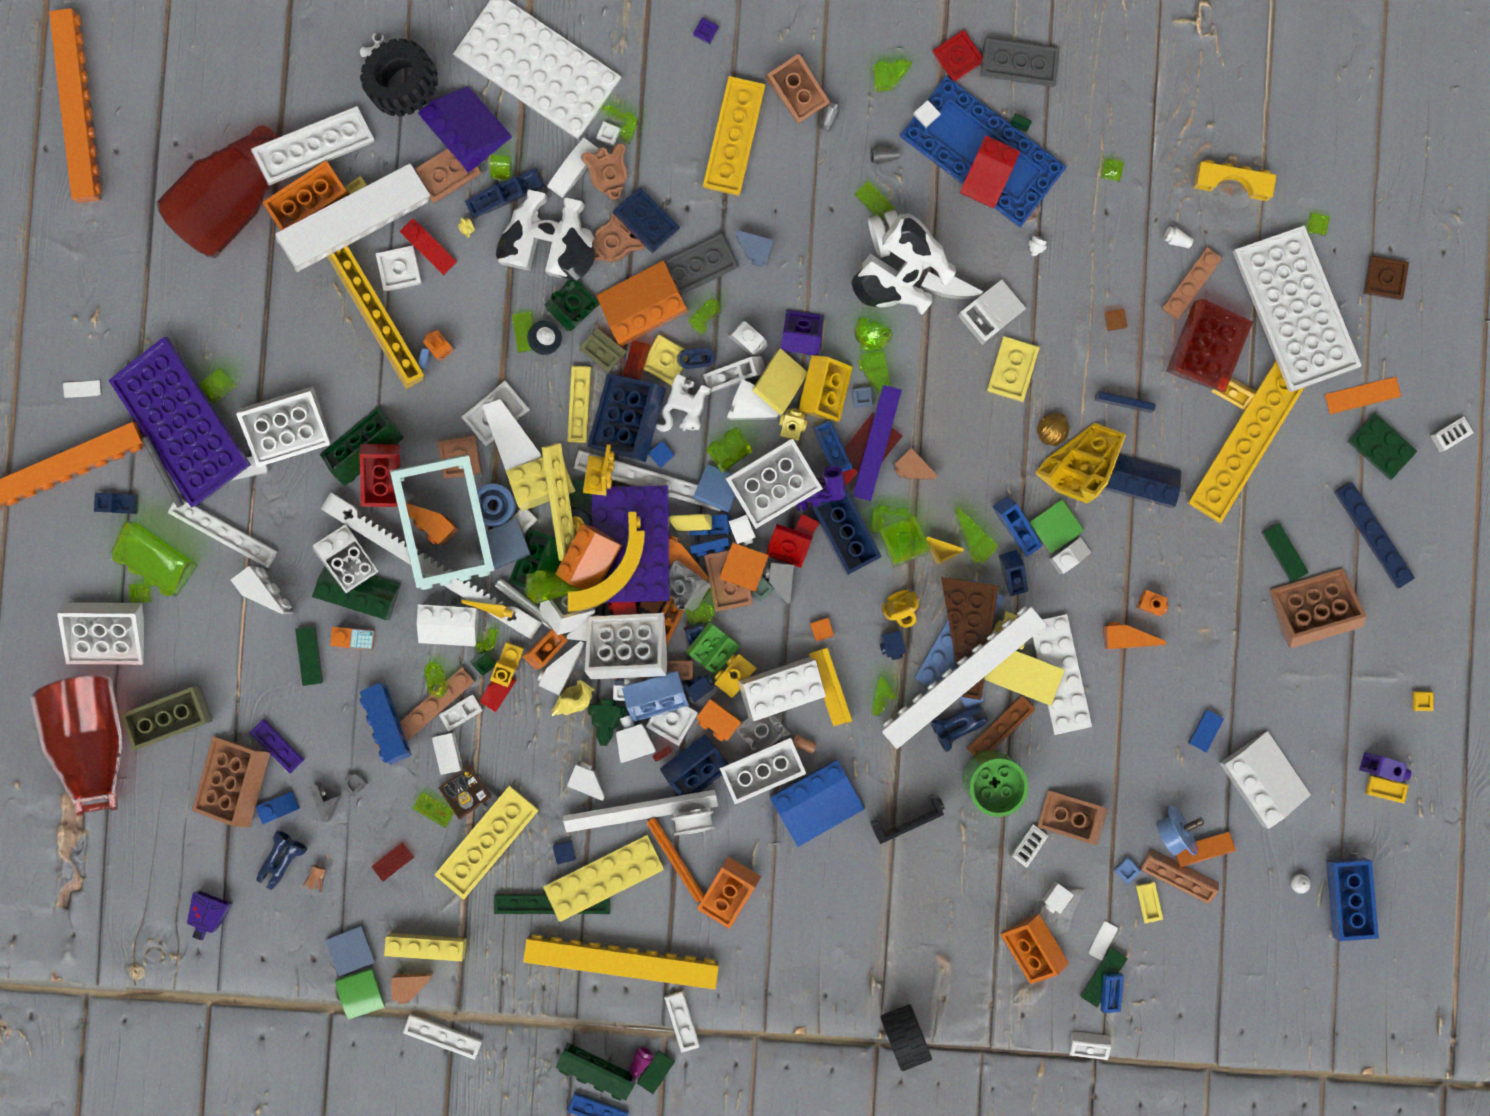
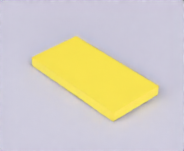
M1015 651L989 672L984 680L1051 706L1065 669Z

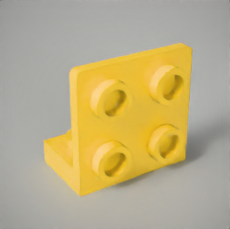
M607 444L605 457L588 456L583 493L606 496L607 489H611V473L614 471L615 464L614 451H611V444Z

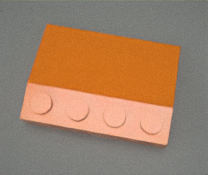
M664 260L596 295L609 327L620 346H624L689 312Z

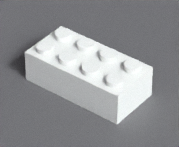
M810 657L738 681L748 718L753 721L826 697L816 660Z

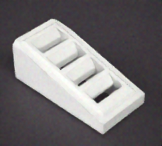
M1461 417L1430 435L1439 452H1443L1474 432L1465 417ZM1462 423L1466 433H1463L1458 424ZM1454 427L1457 429L1458 433L1460 434L1459 437L1456 435V433H1455V431H1454V429H1453ZM1447 431H1450V433H1451V435L1453 436L1454 440H1452V439L1450 438V436H1449V434L1447 433ZM1442 434H1444L1445 438L1447 439V441H1448L1447 444L1445 443L1444 439L1442 438V436H1441Z
M1032 824L1010 856L1027 868L1048 838V835ZM1034 832L1038 836H1040L1041 839L1037 840L1031 834ZM1029 838L1036 843L1035 847L1027 842ZM1026 845L1032 851L1029 853L1023 848V846ZM1020 851L1027 855L1026 859L1019 855Z

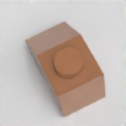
M912 448L893 465L895 473L900 478L934 480L937 477V474Z
M433 973L394 974L391 977L392 1001H398V1004L409 1003V1000H412L430 981Z

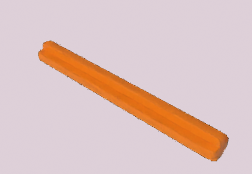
M656 818L649 819L647 821L648 827L695 902L701 901L704 898L703 892Z

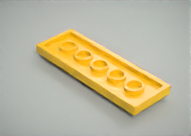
M731 76L728 77L703 188L740 196L766 84Z

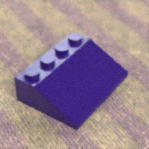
M468 86L431 101L418 112V115L467 173L512 138V135Z

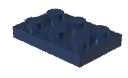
M641 187L613 210V214L652 254L680 229L674 220Z

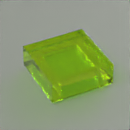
M1313 212L1310 213L1306 228L1307 232L1325 236L1330 217Z

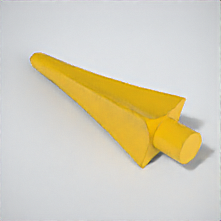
M462 599L463 604L476 607L501 619H505V616L510 618L513 616L514 611L507 609L508 606Z

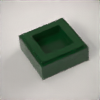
M1014 114L1010 122L1012 126L1024 132L1028 131L1032 123L1031 120L1018 114Z
M483 650L470 661L472 666L482 676L496 665V661L486 650Z

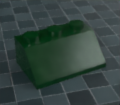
M529 528L525 539L531 555L516 561L509 582L543 595V593L549 592L552 589L556 577L555 573L561 561H559L556 538Z

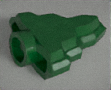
M599 699V704L588 705V715L591 716L592 725L596 727V737L600 746H607L613 737V730L619 726L620 718L625 716L626 707L615 705V700Z

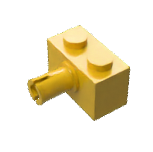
M733 654L726 662L729 665L726 670L723 671L721 669L714 677L717 680L714 684L731 698L740 689L738 681L750 677L757 669L740 654L737 656Z

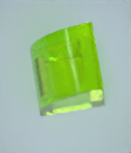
M491 155L490 175L492 179H511L513 162L509 156Z

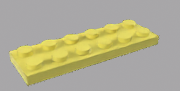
M509 786L435 873V876L464 900L536 815L539 809L512 786Z
M646 835L543 888L559 922L663 871L664 868L649 836Z

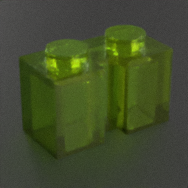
M737 427L727 431L723 440L720 442L718 440L714 441L705 449L721 473L753 452L751 446Z

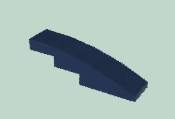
M533 168L519 177L514 176L500 185H493L466 200L465 203L474 219L527 196L528 190L536 191L545 185L538 169Z

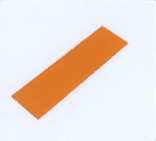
M1397 377L1325 394L1330 414L1402 397Z

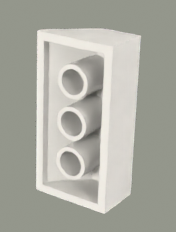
M791 738L720 768L735 804L806 774Z

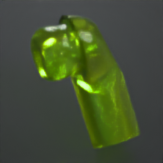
M489 629L487 639L477 642L475 650L481 653L483 650L488 652L496 645L498 630Z

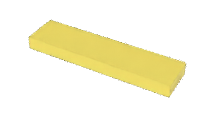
M572 366L567 442L587 443L591 367Z

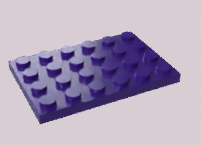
M669 486L611 487V489H607L606 496L592 494V526H595L622 545L604 580L613 574L625 555L629 540L628 512H636V517L640 516L641 528H637V531H645L643 552L635 573L620 592L604 603L670 601Z

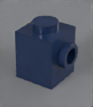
M901 630L881 635L883 643H880L882 655L886 654V657H891L892 660L903 658L902 654L907 652Z

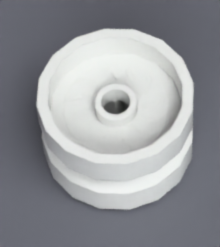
M895 210L885 212L884 222L878 215L868 218L871 238L880 259L889 256L891 252L883 247L882 237L898 218Z

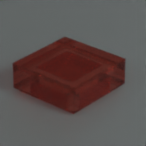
M668 745L653 754L652 757L655 762H658L671 754L673 750Z

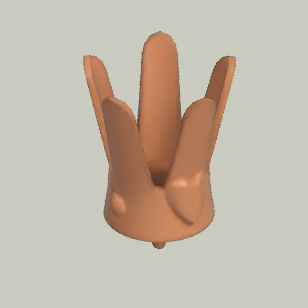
M321 862L319 866L311 865L310 874L302 887L307 883L309 890H313L318 879L317 888L322 892L326 869L320 867Z

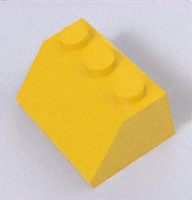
M811 355L799 410L810 416L840 422L853 367L830 357Z

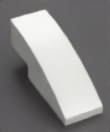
M583 138L563 162L547 187L563 198L585 173L587 165L582 162L581 155L586 152L595 154L599 148Z
M928 272L920 289L931 294L953 299L979 298L983 291L954 276L944 286L941 284L940 277Z

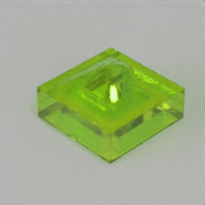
M1106 158L1101 178L1120 182L1125 162Z

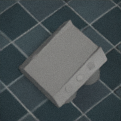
M676 560L670 568V597L674 598V604L679 610L689 609L693 612L699 607L700 602L711 585Z
M774 715L756 721L747 718L736 729L755 753L787 740L791 735Z

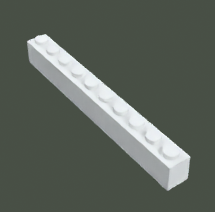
M1031 605L1028 608L1026 606L1021 608L1014 620L1008 619L1001 625L1003 627L1002 630L998 633L996 631L991 633L984 645L978 644L972 649V655L968 658L966 656L961 658L954 670L948 669L942 674L943 679L941 681L931 683L927 687L929 691L924 695L918 694L912 700L914 703L911 706L907 707L905 705L897 712L899 716L894 720L890 718L883 724L882 733L896 749L901 747L1046 626V623Z

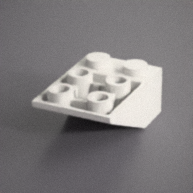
M1001 280L961 311L958 317L983 345L1026 308L1005 282Z
M346 524L313 545V550L345 593L379 572Z
M248 566L231 579V582L242 596L278 613H293L290 609L292 605L286 598L283 599L280 596V589L275 583L271 584L268 580L269 575L263 568Z

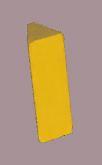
M1224 372L1220 374L1211 392L1245 410L1255 396L1254 389Z

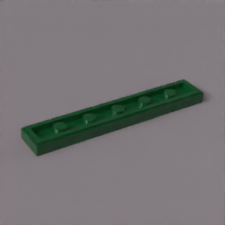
M494 894V914H555L547 894ZM610 897L577 914H610Z

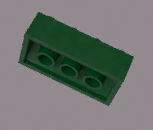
M378 406L320 453V456L331 474L345 487L360 474L361 444L398 445L404 437Z
M324 567L317 579L312 597L383 620H390L401 583L373 575L345 593L327 568Z
M567 1042L556 1065L560 1073L567 1076L571 1074L576 1077L577 1081L583 1084L590 1083L594 1085L593 1088L597 1091L611 1093V1096L619 1101L622 1099L627 1100L636 1082V1077L631 1075L628 1070Z

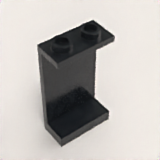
M930 794L929 797L935 810L883 833L877 819L870 822L880 844L885 843L943 816L942 810L945 807L942 800Z

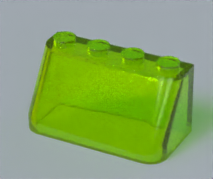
M128 520L122 525L110 552L113 556L111 558L113 561L120 565L123 563L128 566L127 570L136 576L139 574L144 577L143 581L150 586H157L160 588L159 592L166 597L170 595L177 596L198 566L197 563L137 522Z

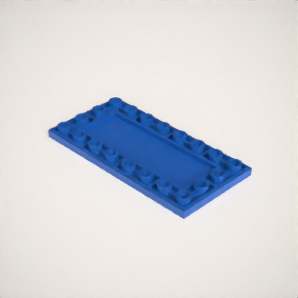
M945 76L927 99L941 115L927 128L914 116L901 133L900 138L961 184L964 183L985 136L1021 151L994 208L1021 228L1067 166L949 77Z

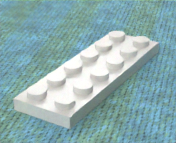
M356 106L251 149V152L268 185H272L318 166L326 160L328 162L374 143V138L359 108Z
M1065 614L1042 619L1046 626L1032 637L1036 658L1065 669L1052 705H1047L1053 735L1092 727L1068 616Z

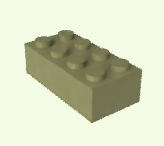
M199 686L185 689L120 714L133 751L143 749L212 722Z

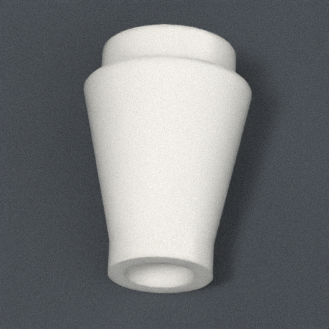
M1169 226L1163 237L1167 244L1187 249L1192 246L1194 241L1193 238L1176 226Z

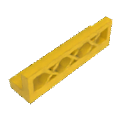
M828 648L809 653V657L816 660L826 695L824 701L833 727L845 722H852Z

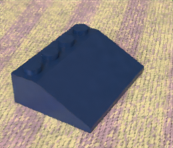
M607 373L587 447L606 452L607 444H611V451H614L615 455L646 462L666 388L655 383Z

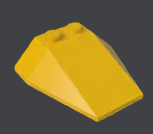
M1093 423L1046 458L1035 473L1056 492L1087 504L1097 498L1108 484L1126 435L1117 430Z

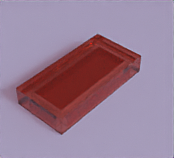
M632 340L622 377L641 380L651 347L650 344Z
M402 842L371 867L384 882L411 861L414 856Z

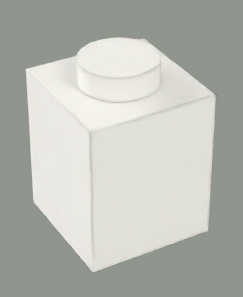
M1055 881L1042 901L1046 903L1044 906L1052 913L1057 911L1061 914L1074 895Z

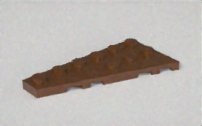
M941 577L956 666H958L957 662L964 656L968 658L972 655V649L978 644L984 645L988 641L987 637L992 633L999 585ZM985 677L965 692L962 697L981 700Z

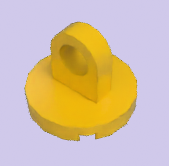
M901 590L891 594L887 598V602H883L881 610L887 619L897 620L901 627L908 628L916 623L915 611L919 607L920 600L914 591ZM908 616H911V618L908 620H902Z

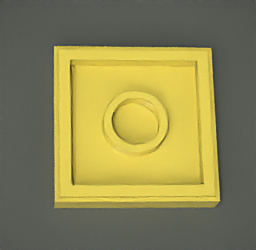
M658 334L640 368L672 386L677 374L680 375L684 369L678 365L677 355L685 349ZM685 356L683 358V361L687 362L688 357Z

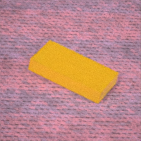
M1369 775L1365 794L1405 804L1409 785Z

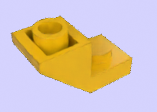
M507 641L499 661L496 662L490 681L509 687L525 648Z

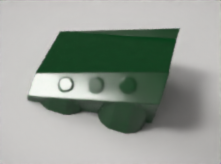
M568 280L559 291H555L544 305L547 312H550L566 331H572L600 304L579 281Z

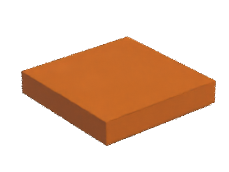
M732 542L719 579L756 592L769 555Z

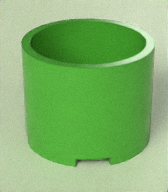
M984 750L977 753L964 767L962 774L964 790L983 813L995 817L1007 816L1017 811L1026 800L1028 794L1027 777L1021 767L1007 754L998 750ZM993 777H995L994 784H991L989 781H992Z

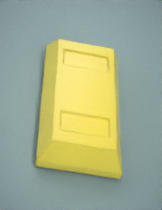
M1155 881L1136 885L1144 923L1163 920Z

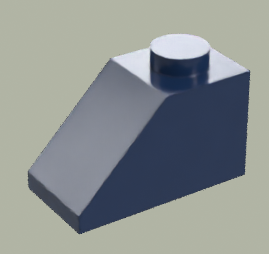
M1014 550L999 555L1002 574L1010 597L1028 592L1025 565L1018 551Z

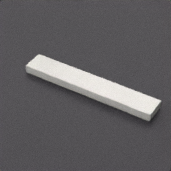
M183 498L181 499L184 506L177 508L174 502L172 503L167 513L266 568H270L278 553L275 549L197 506L191 508Z

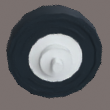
M539 321L534 323L529 329L527 340L533 351L541 355H549L560 347L562 335L554 323Z

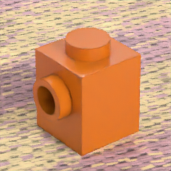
M1143 590L1136 608L1157 617L1162 616L1168 609V598L1149 590Z

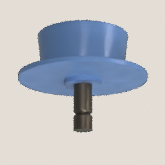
M1168 806L1169 817L1157 820V828L1163 843L1174 856L1185 849L1192 855H1197L1198 848L1191 830L1204 825L1203 818L1200 817L1187 823L1175 806Z

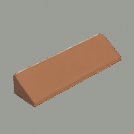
M1153 849L1148 851L1140 867V870L1207 904H1210L1219 891V883L1187 866L1179 867L1177 861Z

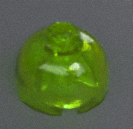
M859 317L855 325L854 336L857 342L861 344L860 348L870 352L871 349L880 350L886 347L894 334L891 332L892 330L876 321L867 322L869 318Z

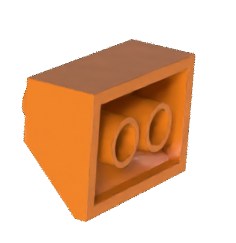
M582 524L555 575L580 590L594 587L603 582L622 545L595 526Z
M1040 914L1025 918L1000 934L1030 984L1059 975L1069 964Z

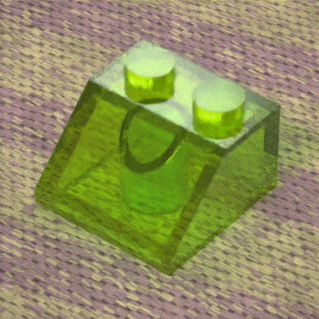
M915 515L879 529L886 553L893 568L927 555L930 551Z

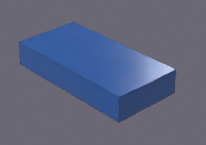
M1205 710L1188 744L1207 753L1224 718L1209 710Z

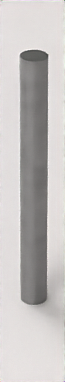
M143 438L142 442L176 507L184 506L150 438Z

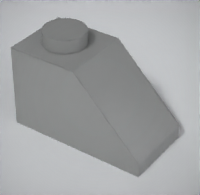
M771 563L770 567L766 568V578H769V583L785 603L790 604L794 565Z

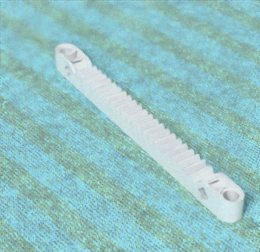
M330 492L321 507L323 511L411 565L406 541L403 540L401 542V537H395L394 533H389L388 529H382L381 525H376L375 521H369L368 517L364 516L361 518V512L357 507ZM347 512H352V513H351V514L353 515V518H352V519H351V518H348L349 516L346 515ZM416 549L421 572L426 573V575L435 576L454 571L452 569L447 570L446 565L440 566L441 562H434L433 557L427 558L428 554H421V550ZM454 579L451 584L444 585L466 600L505 605L503 601L498 603L499 598L497 597L492 599L491 593L485 595L486 590L481 589L479 591L480 586L475 585L472 587V581L466 583V581ZM517 607L507 608L516 612V620L512 619L510 621V617L506 616L505 619H501L491 614L530 639H533L542 624L539 620Z

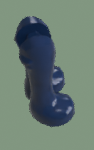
M980 704L969 707L943 720L934 718L930 722L936 735L941 734L958 723L964 722V725L937 737L945 752L952 749V743L956 739L981 728L988 722L987 716L976 721L972 716L983 710Z
M280 830L275 832L273 836L274 846L256 877V881L262 883L269 872L274 874L266 886L270 890H273L280 882L291 861L297 856L304 855L307 851V847L299 841L290 842L291 837ZM288 845L285 854L283 855L279 864L276 866L275 862L277 861L278 857L280 856L284 848Z

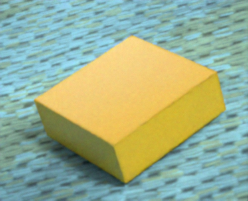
M1412 691V711H1434V692Z

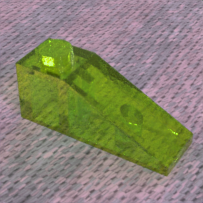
M884 350L861 354L860 360H858L859 371H863L864 377L880 397L883 385L891 387Z
M221 368L199 384L212 405L237 387L229 374Z
M956 507L953 511L967 551L970 553L969 557L976 564L978 562L983 564L999 546L959 507Z
M542 570L526 575L525 595L535 604L568 595V592L581 591L552 572Z

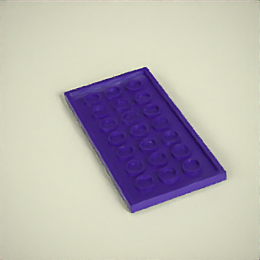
M168 337L161 338L108 380L144 436L150 438L164 467L191 508L199 505L251 466Z

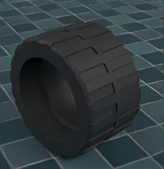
M911 1004L880 1016L901 1071H906L932 1060Z

